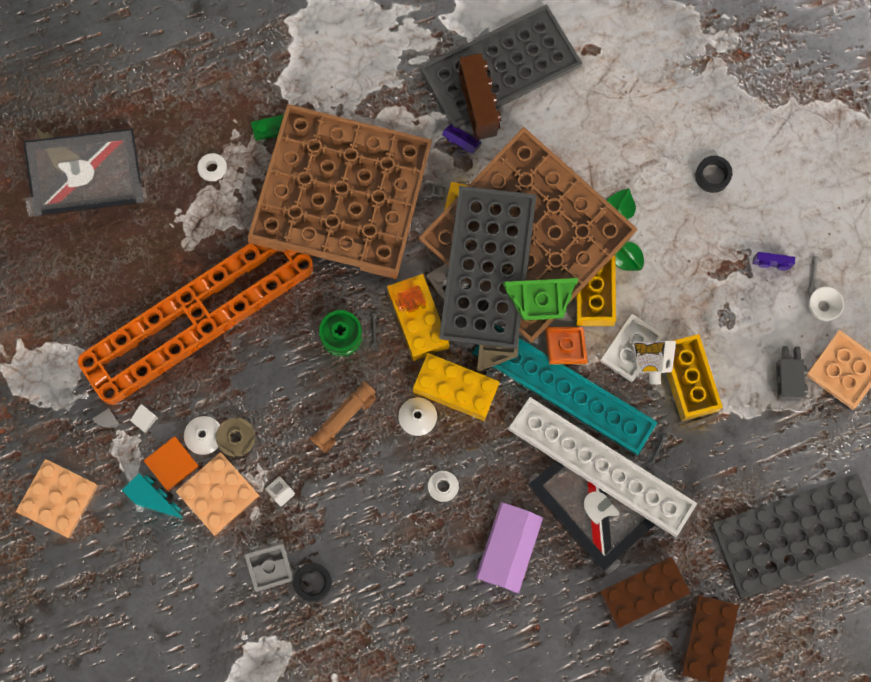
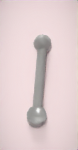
M819 256L813 257L811 286L808 288V293L810 294L816 290L814 286L817 265L820 262Z

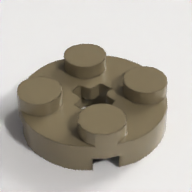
M231 418L225 420L219 426L216 433V442L224 454L231 457H240L252 449L255 443V432L247 420ZM239 432L241 440L235 441V443L232 442L230 435Z

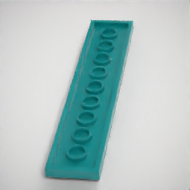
M495 324L494 329L496 332L501 333L505 331L504 328ZM520 338L517 357L492 366L636 456L639 455L658 423L565 365L549 364L547 354ZM477 345L472 353L476 358H478L479 345Z

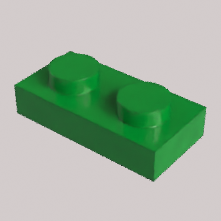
M284 115L251 122L255 141L278 137Z

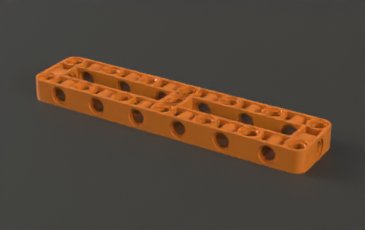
M249 243L84 351L78 357V365L98 396L106 404L115 405L310 276L314 270L311 257L307 254L286 249L284 254L289 260L287 263L209 314L202 304L204 299L235 282L236 278L245 272L249 273L267 261L268 257L279 251ZM249 254L256 255L252 260L246 259ZM303 262L309 264L305 269L299 268V265ZM219 274L224 275V277H223L222 280H220V281H216V280H215V277H216L217 275H219ZM271 283H275L277 285L276 288L273 290L267 289L268 285ZM185 296H192L190 301L183 302ZM239 304L245 305L242 311H236V307ZM195 311H202L201 316L193 317ZM186 314L193 324L192 326L113 378L106 372L105 367L107 363L118 356H123L138 346V343L148 336L155 335L170 325L171 321L180 315ZM158 316V322L152 324L151 319ZM206 326H213L210 332H204ZM121 338H126V342L123 345H118ZM174 347H180V351L177 354H171ZM89 359H93V364L86 367V362ZM147 368V373L144 376H139V371ZM114 390V395L111 398H106L107 392Z

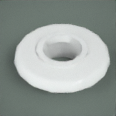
M210 153L204 155L199 160L197 170L204 180L217 181L225 175L227 164L220 155ZM210 164L217 165V169L213 172L208 171L207 167Z
M447 471L434 473L428 482L430 495L440 502L452 500L459 490L457 478ZM440 481H447L449 483V489L446 492H442L437 488Z

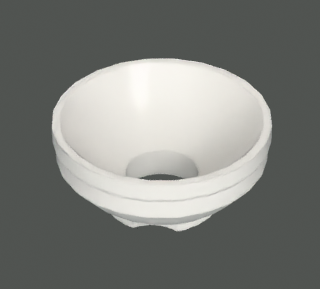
M820 287L809 298L810 312L819 320H834L844 310L842 295L832 287ZM819 302L827 303L828 311H821L818 307Z

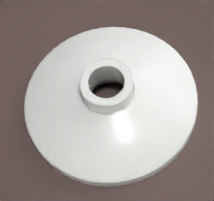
M420 397L411 398L399 410V423L408 434L414 436L425 435L434 428L437 421V412L434 405L427 399ZM416 412H420L422 415L418 419L414 417Z
M207 416L193 419L184 431L186 446L192 452L199 455H207L216 451L219 448L216 442V433L220 424L215 419ZM201 431L206 432V435L203 438L199 437V433Z

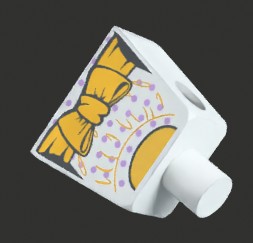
M676 341L633 342L638 372L649 373V384H661V373L672 372Z

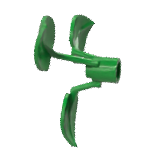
M629 188L621 190L607 199V202L627 220L634 216L636 204ZM627 242L615 255L616 266L625 271L642 270L644 256L640 247L633 242Z

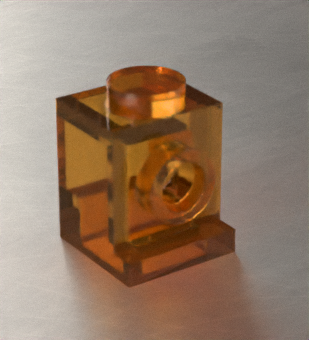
M419 285L397 294L398 300L395 303L399 312L403 311L404 313L408 311V313L418 310L419 306H422V309L426 308V301Z

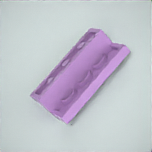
M500 502L475 578L519 593L543 518L530 511Z

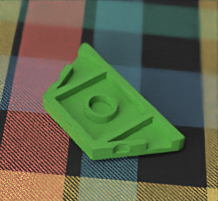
M578 278L503 282V286L523 321L560 319L564 317L567 310L566 306L571 300V294L578 282Z

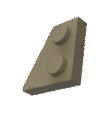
M479 345L477 371H482L517 357L518 346L517 349Z

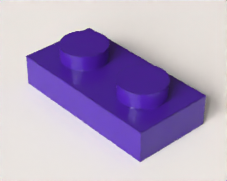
M452 124L446 127L442 133V136L446 137L449 142L456 143L469 153L474 154L482 144L480 140L475 141V137L460 128L454 129Z
M757 252L753 257V264L758 265L760 268L777 267L778 270L786 271L794 266L796 257Z

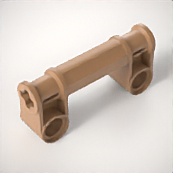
M362 381L361 386L350 394L309 439L324 453L328 452L337 441L335 435L361 408L367 410L374 403L376 392L365 381Z

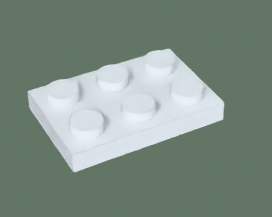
M631 314L600 362L630 382H633L639 373L633 342L660 341L664 334Z

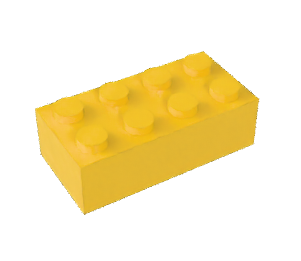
M615 256L576 295V326H615Z
M420 274L387 286V293L412 360L416 361L425 358L427 353L433 355L449 349V341L439 339L441 320L424 275Z
M700 334L674 340L676 345L672 372H666L681 421L718 412L723 406Z
M427 353L413 387V393L485 421L500 382Z

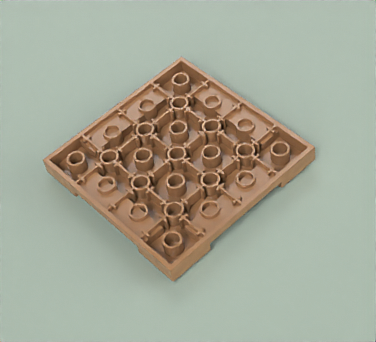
M287 104L248 234V243L286 252L287 249L360 267L361 271L397 279L432 140Z
M525 127L511 139L467 186L537 195L526 281L578 278V282L572 291L570 302L638 230ZM458 197L419 237V240L447 266H449ZM474 203L471 206V210L475 213L480 212L482 209L480 203ZM493 205L490 208V212L493 215H498L501 212V207ZM513 207L509 211L512 217H518L521 213L517 207ZM471 222L468 229L476 232L480 225L477 222ZM491 224L488 227L490 234H496L499 230L496 224ZM514 226L507 229L509 236H515L518 233V229ZM469 241L466 244V249L469 251L477 248L475 241ZM488 243L485 246L486 252H495L496 245ZM508 245L504 249L505 254L509 256L513 255L516 251L512 245ZM466 260L463 267L466 270H471L475 264L472 260ZM486 262L483 265L485 272H491L494 269V265L491 262ZM506 264L502 267V272L509 275L513 272V267ZM464 279V281L471 287L472 281L469 279ZM488 281L482 282L480 289L484 292L489 291L491 283ZM502 284L499 290L502 294H507V291ZM506 303L498 304L497 311L499 313L507 312L508 305ZM521 318L519 333L532 344L555 319L523 321Z

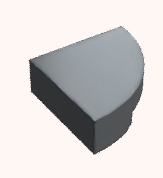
M110 408L92 418L95 423L102 427L114 428L120 425Z

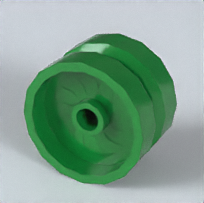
M345 310L333 311L323 318L319 326V335L323 347L330 354L337 357H346L354 354L362 343V328L358 318L353 313Z

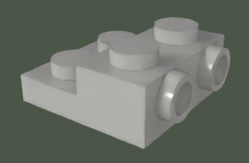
M271 538L266 541L267 544L259 546V543H254L247 546V550H244L245 560L255 592L293 581L294 577L283 539Z

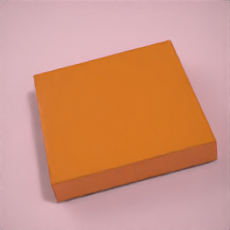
M547 327L545 329L549 364H587L588 359L583 327Z
M175 436L143 460L167 491H170L199 468L198 464Z

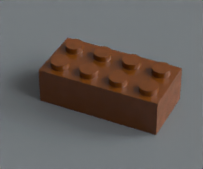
M482 53L459 58L458 74L475 141L497 136L501 122L500 111H496L495 107L497 104L496 95L491 92L493 87L492 79L490 76H487L486 72L488 71V64L486 59L483 60Z
M670 557L597 593L615 629H619L690 594V591L673 558Z
M702 595L694 596L678 671L679 676L702 682H723L739 605Z

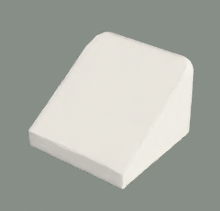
M141 404L130 421L146 433L158 418Z
M280 476L265 488L279 506H283L295 495L294 491Z

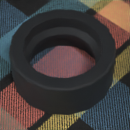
M720 156L704 158L698 165L695 173L698 186L709 193H718L724 190L733 176L730 163ZM708 165L720 167L725 175L724 180L719 184L708 182L703 176L704 168Z
M307 563L301 566L293 579V587L297 595L309 602L324 599L332 586V579L328 570L317 563ZM308 571H317L324 578V587L317 594H308L301 587L302 576Z

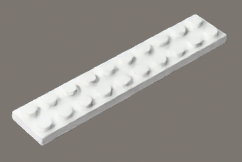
M529 397L508 429L674 537L679 535L697 505L695 501L531 397Z

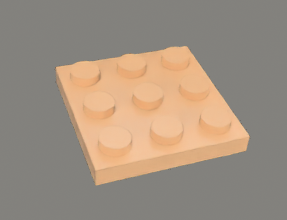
M839 330L807 372L806 376L854 410L871 388V352Z
M221 452L176 491L214 536L260 496Z
M45 459L16 512L70 538L98 485Z

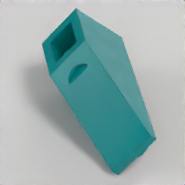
M139 473L122 489L140 507L176 518H183L179 513L182 510L174 502L170 504L166 500L168 495L161 488L156 490L152 486L155 482L147 474L143 476Z

